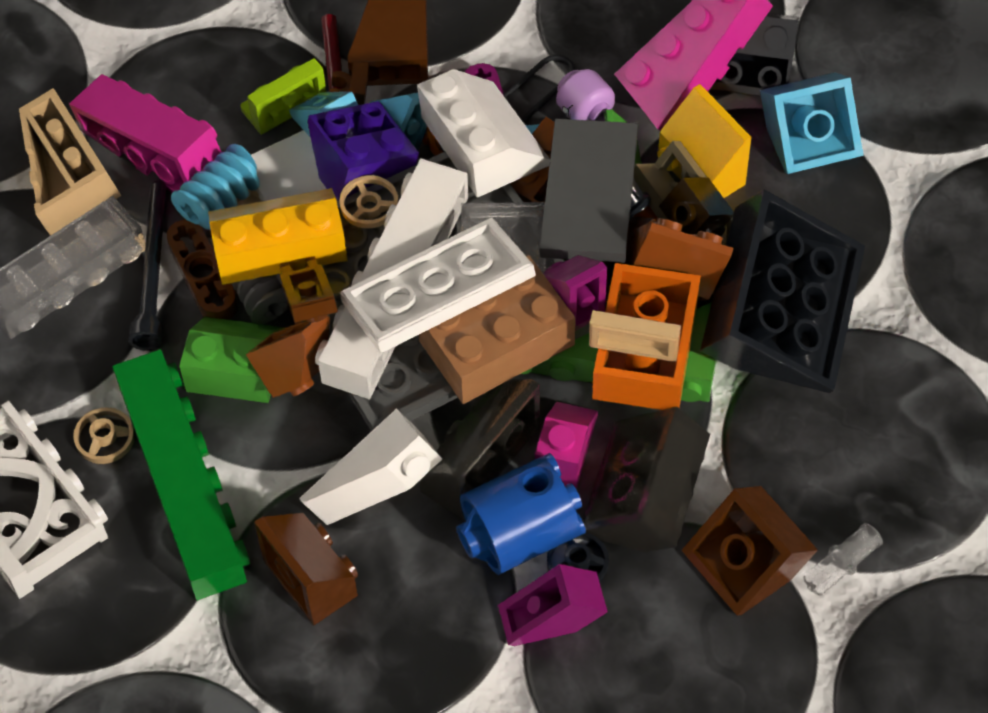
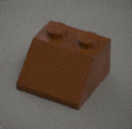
M762 486L734 488L681 551L738 616L744 614L790 582L818 549Z
M304 513L265 516L254 522L265 564L313 625H316L358 596L355 582L358 572L355 566L345 554L338 557L330 547L333 545L331 537L319 522L313 525Z

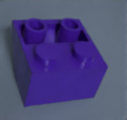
M380 101L308 116L307 123L319 179L326 189L332 188L337 201L340 199L343 188L355 178L374 175L387 179L415 166L417 163L419 152ZM364 184V185H365V187L367 188V187H370V186H372V185H374V184ZM358 187L351 190L347 197L359 192Z

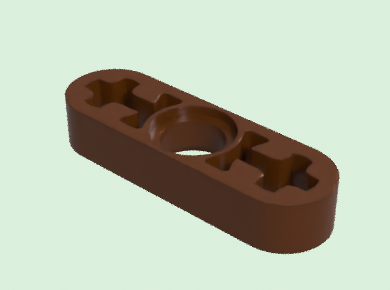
M186 219L175 222L167 231L169 249L202 316L230 320L236 314L238 307L235 291L231 283L222 285L215 252L205 232L199 224H194ZM188 236L193 242L195 251L189 254L185 243L180 238ZM199 264H208L213 267L211 274L206 277L197 278L191 275L192 269ZM215 288L219 299L224 301L222 306L217 307L211 301L210 290Z

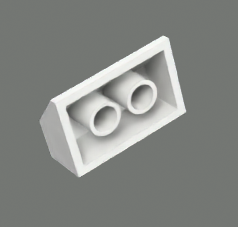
M452 69L417 84L423 121L455 167L467 173L468 185L477 198L550 166V158L494 82Z

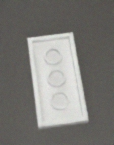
M491 217L339 293L343 305L378 351L383 353L536 276L532 262Z

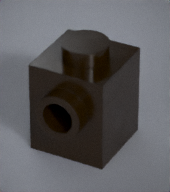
M709 177L682 178L659 205L668 220L683 225L681 232L697 235L698 231H704L722 236L726 230L724 226L732 219L734 211Z

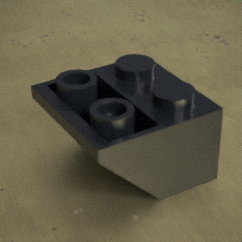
M768 13L743 49L738 48L727 65L730 68L721 80L717 78L710 89L761 96L760 90L788 84L790 82L799 17Z

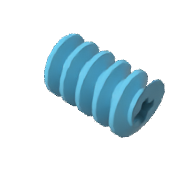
M236 143L230 144L225 152H220L214 161L208 162L203 171L196 172L192 180L184 182L180 190L174 191L171 194V202L187 221L199 224L205 229H210L208 211L224 209V207H235L238 205L237 199L245 200L249 196L248 189L256 191L260 187L256 163L243 146Z

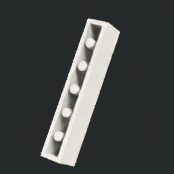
M420 158L414 172L406 174L401 187V198L397 205L392 204L389 207L384 222L385 229L380 238L375 237L368 251V263L363 272L358 271L355 274L351 286L448 239L469 197L467 173ZM340 305L333 321L334 330L329 340L324 339L320 343L315 363L319 365L322 384L370 400L395 347L380 353L344 305Z

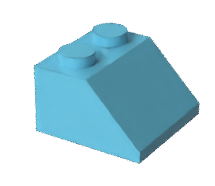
M834 72L760 90L766 128L786 174L864 156L850 77Z

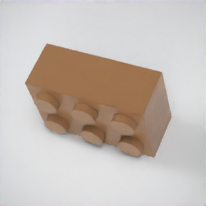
M530 255L526 257L534 265L536 276L418 335L419 342L462 404L575 345V316Z

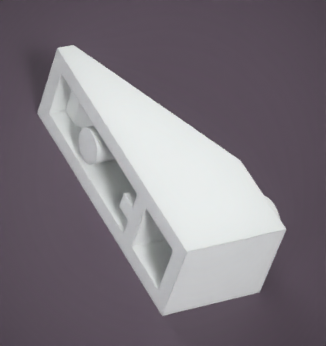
M396 408L299 499L325 524L329 525L411 489L442 458L423 434Z

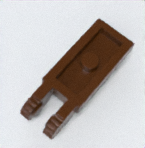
M315 256L305 258L306 264L303 269L293 271L289 263L280 265V279L295 323L300 321L306 323L319 322L325 319L328 314L338 312L335 297L322 264L318 265Z

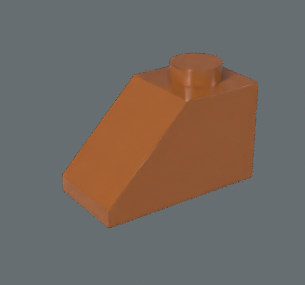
M329 315L319 322L306 323L301 321L274 332L246 354L273 398L290 392L292 396H297L314 385L315 382L312 377L319 372V365L315 363V357L320 343L324 339L328 340L331 320Z

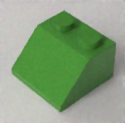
M210 317L202 318L189 330L179 365L186 392L269 403L271 394L246 354L270 334L285 327Z

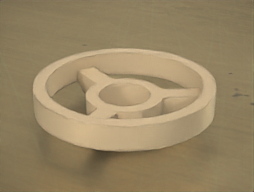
M374 175L361 176L350 181L343 188L339 199L341 213L344 218L352 225L360 228H376L384 225L386 214L378 219L374 218L378 217L382 212L388 211L392 204L397 205L399 202L398 194L393 184L382 177ZM364 184H378L385 187L393 195L394 201L381 200L377 193L367 191ZM358 187L360 195L357 198V211L351 215L346 210L344 202L349 192ZM367 202H373L377 204L375 207L371 209L363 207V205Z
M105 407L85 414L78 421L73 437L77 451L84 459L96 464H108L121 459L129 452L134 443L135 432L131 420L125 413L115 408ZM104 415L118 417L122 419L128 425L129 428L116 426L111 420L107 418L98 419L97 417ZM90 421L89 433L92 443L87 453L80 446L79 437L83 427ZM100 429H110L108 435L104 437L96 436ZM129 436L125 445L117 452L107 456H96L101 447L111 445L117 437Z

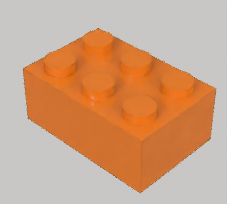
M615 263L605 312L681 325L677 360L673 362L598 349L593 371L592 399L679 413L698 305L700 275Z

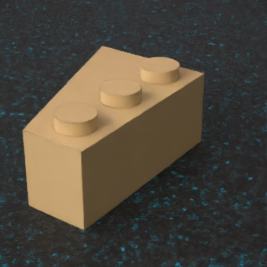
M54 88L19 108L25 151L29 156L31 169L29 171L30 182L33 185L36 200L34 204L35 214L52 238L121 196Z

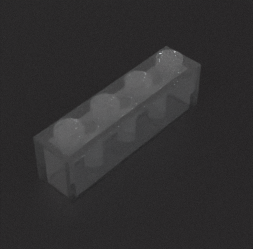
M114 196L106 199L0 268V327L10 339L21 332L32 329L39 320L56 309L67 306L74 297L89 287L100 284L107 275L124 264L135 261L145 251V240L141 226Z

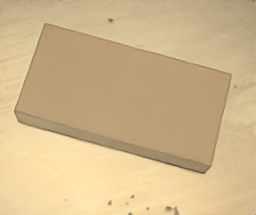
M592 310L589 327V346L674 362L677 360L681 325Z

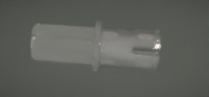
M864 523L840 545L834 544L829 547V554L803 577L808 590L818 596L823 595L846 574H855L858 569L857 565L875 549L883 545V540L878 531L870 524Z

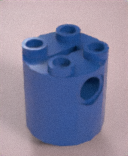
M551 453L460 496V503L466 522L456 527L459 539L471 559L475 557L487 562L497 575L586 533L584 523L576 511L582 507L580 496L572 483L564 485L560 478L561 471L558 463Z

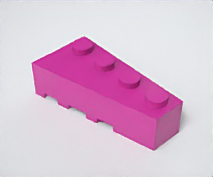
M692 0L614 75L654 126L661 131L694 87L701 84L708 92L717 78L721 80L730 68L727 65L738 48L743 49L773 5L769 0Z
M101 74L69 103L83 133L118 157L125 153L135 168L146 176L152 171L155 172L161 180L166 182V190L171 193L180 190L184 182L192 180L196 172L203 171L205 165L208 162L214 161L221 152L216 141L217 133L205 120L198 121L187 116L178 107H169L159 102L149 93L142 94L132 89L122 80L116 81Z

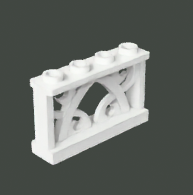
M8 400L1 405L2 408L0 409V436L4 433L12 434L17 437L18 445L15 449L6 450L4 448V441L0 442V476L21 477L39 482L37 504L31 520L15 512L0 513V574L17 597L21 599L34 590V584L97 542L102 543L108 539L103 523L108 521V518L94 498L87 502L80 493L84 490V487L73 470L69 468L63 471L57 462L61 458L52 443L47 438L40 441L34 434L38 429L27 411L22 409L17 412ZM29 451L37 460V462L25 459L28 456ZM56 486L66 499L55 501ZM64 513H73L80 519L78 529L66 537H55L46 532L48 525L57 530L69 528L68 524L60 521V517ZM8 524H17L26 529L22 533L15 527L16 532L10 537L2 535L4 527ZM40 541L50 546L48 549H46L45 551H43L42 553H40L39 555H37L36 557L22 565L27 560V558L32 554V552L36 549Z

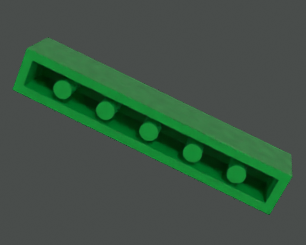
M159 349L113 365L119 389L196 600L198 601L247 583L243 566L251 564L243 540L234 541L230 529L237 526L229 503L220 505L216 493L223 491L215 467L206 469L203 457L208 456L209 452L202 432L193 433L189 423L195 421L196 418L188 396L179 398L176 388L183 386L175 362L167 364L162 350Z

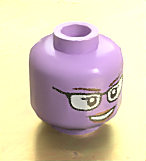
M573 70L567 73L558 84L556 103L569 119L605 121L604 113H606V110L612 109L615 104V93L612 88L593 70Z

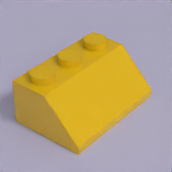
M332 188L208 211L222 285L281 274L280 265L289 263L293 271L303 269L306 264L305 258L314 256L318 265L348 261L341 218Z

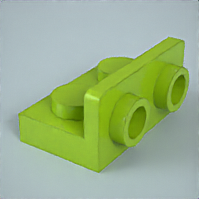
M315 58L302 65L293 67L287 74L269 84L258 87L253 93L248 95V100L240 105L242 113L261 135L292 118L289 112L290 109L321 92H326L323 67Z

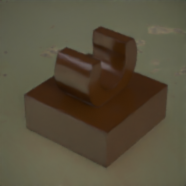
M353 61L351 76L343 71L332 72L331 86H338L343 89L330 88V92L352 91L358 105L365 104L369 63Z

